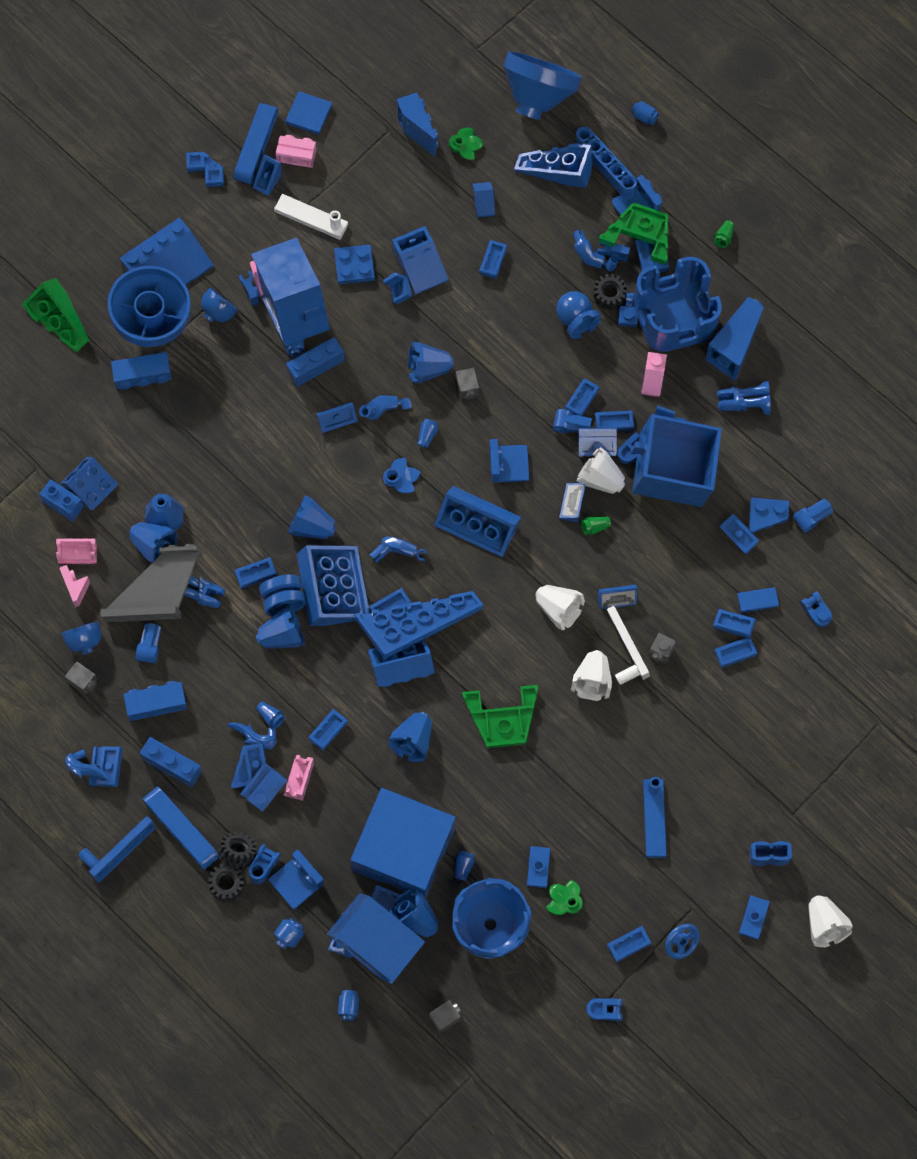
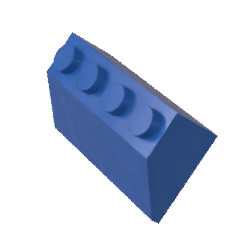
M452 486L445 495L434 526L503 557L516 533L521 517Z

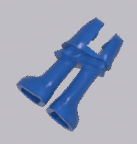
M765 381L761 385L752 388L739 389L733 386L717 391V398L722 400L718 402V409L741 412V410L747 411L746 408L757 407L762 409L763 414L771 415L769 382ZM761 396L759 398L743 399V397Z
M191 576L189 584L197 587L198 591L187 587L184 596L198 601L197 604L202 606L219 608L221 602L210 597V594L223 597L226 590L210 582L208 579L204 580L201 576L200 579Z

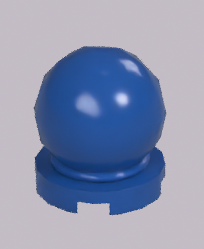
M570 291L562 295L556 305V314L559 321L568 326L567 332L572 339L581 338L580 334L587 330L589 333L592 332L600 324V317H602L598 310H592L593 307L590 299L578 291Z

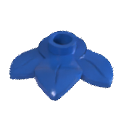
M399 458L392 463L390 469L384 472L383 481L387 486L395 487L400 493L414 492L412 483L418 479L420 471L407 467L406 458ZM394 476L396 479L391 481L389 477Z

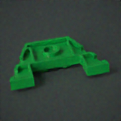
M633 202L619 216V219L614 224L612 223L608 230L599 237V243L613 248L620 233L654 244L655 248L650 260L663 265L667 264V213Z
M538 685L520 686L522 706L482 710L480 690L462 692V697L486 748L526 745Z

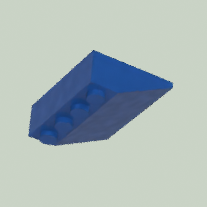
M180 217L120 257L121 266L125 272L141 266H158L175 273L185 285H188L214 267L199 242Z
M306 545L297 553L309 626H328L356 621L354 614L361 613L363 615L370 613L357 546Z

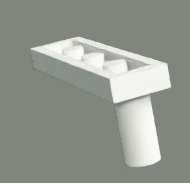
M284 194L281 195L274 208V211L280 215L341 240L348 226V222L341 219L338 211H332L328 214Z
M615 607L608 608V614L635 665L615 674L617 681L621 685L641 675L643 680L650 677L649 671Z

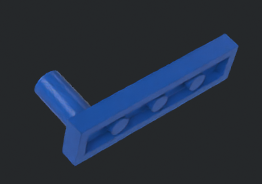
M658 777L643 779L646 858H666L663 779Z
M146 816L100 861L87 848L83 849L78 857L91 869L89 871L91 876L100 883L156 827L153 821Z

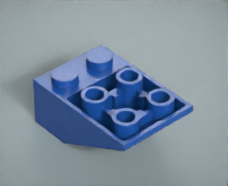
M417 93L397 99V119L403 132L430 154L436 156L438 133L435 128L432 129L430 114H426L424 110L426 108L424 100L420 99Z
M426 226L392 240V250L405 276L408 277L415 295L449 281Z

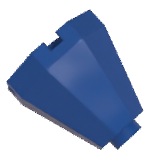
M412 342V347L409 348L408 368L412 369V373H409V378L412 383H421L447 374L453 368V357H450L448 352L420 342Z
M157 494L146 505L145 523L167 526L173 531L179 529L184 523V507L171 495Z
M304 496L287 533L300 537L327 539L328 536L332 537L336 530V526H334L335 520L312 498Z
M139 522L133 525L129 531L130 540L151 563L161 555L160 548H165L167 545L177 546L178 534L167 526Z
M291 606L282 608L258 629V634L256 635L259 645H263L266 649L292 648L305 645L304 633L299 634L300 628H302Z
M420 712L410 716L392 732L388 746L402 758L403 754L409 756L407 760L411 762H424L428 753L432 720L429 715Z
M408 889L395 900L396 907H391L389 910L394 917L417 935L429 937L437 932L438 920L424 894L419 890Z

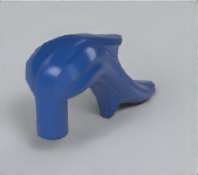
M236 722L227 724L229 728L240 732L247 738L244 744L263 743L264 750H269L277 742L276 729L274 727L268 728V735L263 736L254 732L250 724L248 726Z
M84 750L69 753L66 756L65 765L67 769L78 777L82 778V775H90L108 780L106 773L98 768L99 764L88 765L78 761L86 757Z

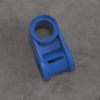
M262 844L249 867L251 882L257 885L264 883L279 861L281 853H275L266 848L265 844ZM255 870H261L263 874L259 877H256L253 875V872Z

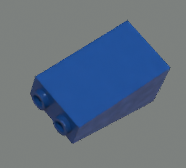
M750 297L745 300L710 342L705 359L734 381L738 378L764 308L758 300Z

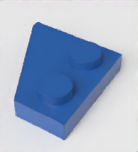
M751 498L749 531L754 534L758 530L768 529L775 524L787 522L789 501Z
M263 743L242 747L231 788L247 786L262 765L266 763Z

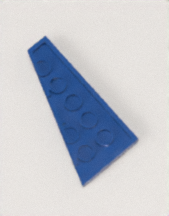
M471 591L450 595L449 598L441 600L434 598L430 602L425 603L419 601L393 606L389 610L384 611L377 609L363 615L356 613L354 618L384 659L482 610L483 603Z

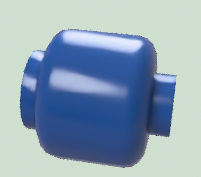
M293 918L289 920L284 919L274 932L275 937L278 939L276 943L284 949L287 946L295 948L304 935L303 926Z

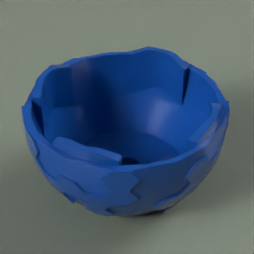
M494 878L475 882L463 889L455 899L453 932L462 947L470 953L482 958H500L520 947L526 939L531 920L530 906H528L519 889L510 882ZM493 920L496 923L495 929H486L485 922Z

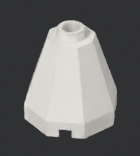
M600 447L592 454L595 458H589L576 481L586 484L585 486L614 494L616 491L620 492L625 486L623 482L625 477L609 454Z
M551 585L540 587L535 595L537 604L554 625L562 631L565 630V627L569 628L572 626L582 611L579 609L580 604L583 606L585 603L582 593Z
M600 651L588 653L574 674L571 691L574 692L576 690L580 698L594 701L601 700L602 696H605V699L609 698L612 680L607 656Z
M816 896L811 899L809 903L811 940L814 946L825 948L830 946L829 942L840 943L852 934L851 929L853 926L850 919L828 897Z

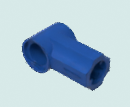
M558 409L554 419L553 430L559 433H568L569 431L579 433V428L591 427L592 418L573 415L569 410Z
M822 499L808 509L805 507L799 510L793 516V519L801 530L806 533L813 529L819 521L831 515L833 509L828 500Z
M152 623L145 624L141 643L138 644L136 650L137 661L156 663L159 651L158 643L162 630L160 626Z

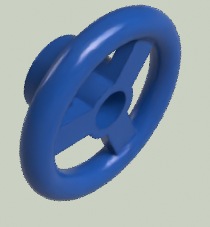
M682 924L673 929L665 943L667 955L672 959H683L689 956L696 949L700 940L698 928L693 924ZM684 930H691V932H689L688 934H686V933L683 932V931H684ZM694 937L690 947L687 950H685V946L688 944V941ZM672 943L678 947L677 953L672 951Z

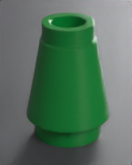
M725 221L714 235V244L716 246L726 248L730 245L735 227L733 222Z
M608 516L586 517L585 520L581 521V527L584 535L592 536L610 528L611 522Z

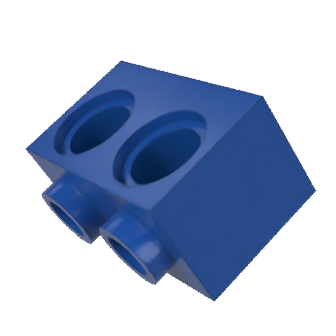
M51 479L39 493L44 504L72 522L84 508L79 497Z

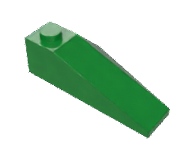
M56 278L43 282L22 303L32 319L45 325L49 332L53 331L62 342L75 352L81 350L89 342L67 292Z

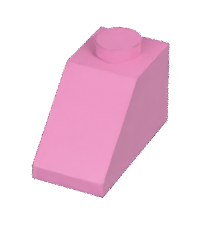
M648 352L641 395L660 398L667 355Z

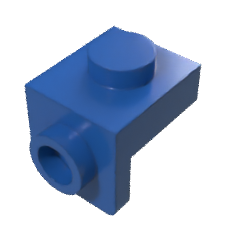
M392 273L383 280L385 285L390 286L393 303L400 304L412 297L408 277L399 273Z

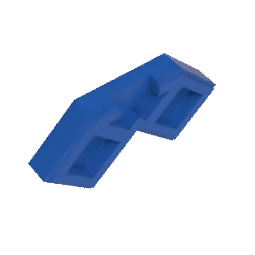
M205 152L186 153L187 172L205 171L206 187L224 186L223 166L212 160Z

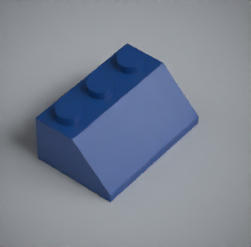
M425 639L384 659L377 648L368 650L378 687H387L397 682H408L411 679L424 678L435 673L431 652Z

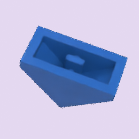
M264 155L252 188L270 195L282 176L281 162Z
M491 182L472 184L477 218L495 216L494 193Z

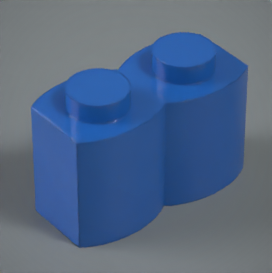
M759 841L751 844L749 848V864L754 866H765L767 864L784 866L789 864L792 859V848L788 842L778 841L770 844Z

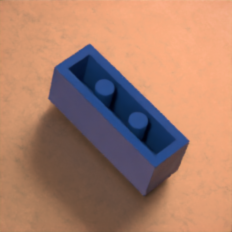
M333 337L286 363L287 373L296 387L345 361L344 351L336 338Z
M167 352L111 361L116 389L125 390L132 386H147L150 383H165L168 380H172Z
M177 681L167 682L163 686L151 685L144 690L132 689L124 694L129 721L187 709L182 683Z
M149 737L140 751L143 761L191 788L202 773L199 764Z

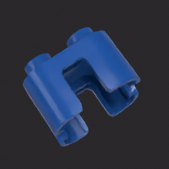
M696 257L681 258L677 261L675 273L659 278L658 266L648 267L639 274L634 295V307L645 339L651 348L661 352L672 351L708 341L715 335L722 305L719 296L710 297L711 273L704 261Z

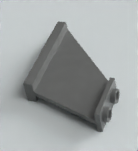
M186 544L184 547L167 545L165 548H160L161 555L106 609H101V618L106 622L181 619L179 607L198 557L202 556V551L194 544Z

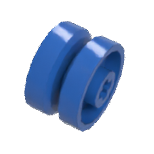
M281 575L266 580L259 586L261 599L265 600L263 606L266 615L274 616L287 606H291V609L293 608L296 612L306 605L304 593L300 591L302 585L299 576Z

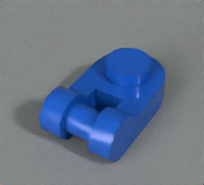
M637 432L618 449L617 456L623 464H631L637 459V454H630L633 444L639 442L640 435Z
M817 591L811 594L810 598L800 601L801 606L816 626L826 627L830 624L832 619L831 611ZM816 604L818 608L813 610L811 605Z
M592 999L587 1004V1015L593 1020L622 1021V999ZM607 1006L612 1007V1013H607Z

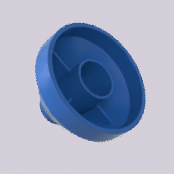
M508 51L503 64L513 99L518 102L516 112L534 119H540L542 111H550L576 93L582 80L581 75L569 69L519 52Z
M141 266L131 269L121 275L110 290L108 312L111 324L122 338L135 345L155 347L169 343L184 331L189 322L191 303L188 289L175 273L165 268Z

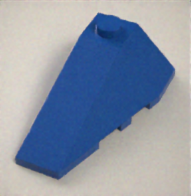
M569 144L568 147L560 149L553 147L552 150L544 152L538 150L522 153L518 156L514 170L567 186L586 188L592 173V146Z

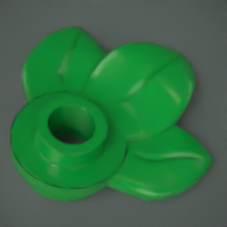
M462 128L458 131L457 135H453L449 139L450 149L453 152H459L460 156L467 160H474V151L480 150L484 143L479 137L473 136L474 130L472 128Z
M570 880L566 887L561 884L551 885L549 893L553 901L547 905L546 909L550 913L559 916L566 912L570 914L578 913L583 907L579 885L573 880ZM571 901H576L575 905L573 906L569 905V903Z

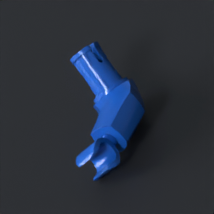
M579 230L573 233L575 240L574 249L584 263L600 269L603 265L608 271H613L617 266L618 260L610 257L608 261H605V256L593 250L590 241L585 238L584 231L580 230L581 235Z
M380 395L366 406H361L359 413L362 417L375 420L382 416L386 410L397 409L400 404L402 410L412 408V404L409 398L398 400L397 396Z
M389 536L382 538L381 544L369 554L376 563L388 552L401 553L409 557L416 555L417 559L421 562H424L425 559L420 558L419 554L423 552L428 555L425 549L416 550V545L403 539Z

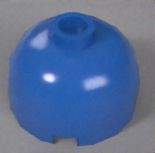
M211 287L202 296L201 308L205 312L203 316L210 322H213V320L219 323L227 322L238 311L235 306L228 300H225L222 295Z
M98 622L86 624L61 633L66 646L71 651L82 652V655L93 652V647L97 646L101 640V630Z

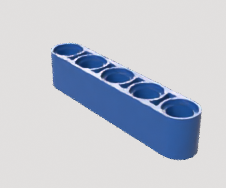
M264 103L259 104L235 167L234 180L247 184L253 183L278 115V107Z
M580 127L576 131V144L591 145L592 164L623 198H633L637 190V180L590 128Z
M158 786L142 799L204 870L220 857Z

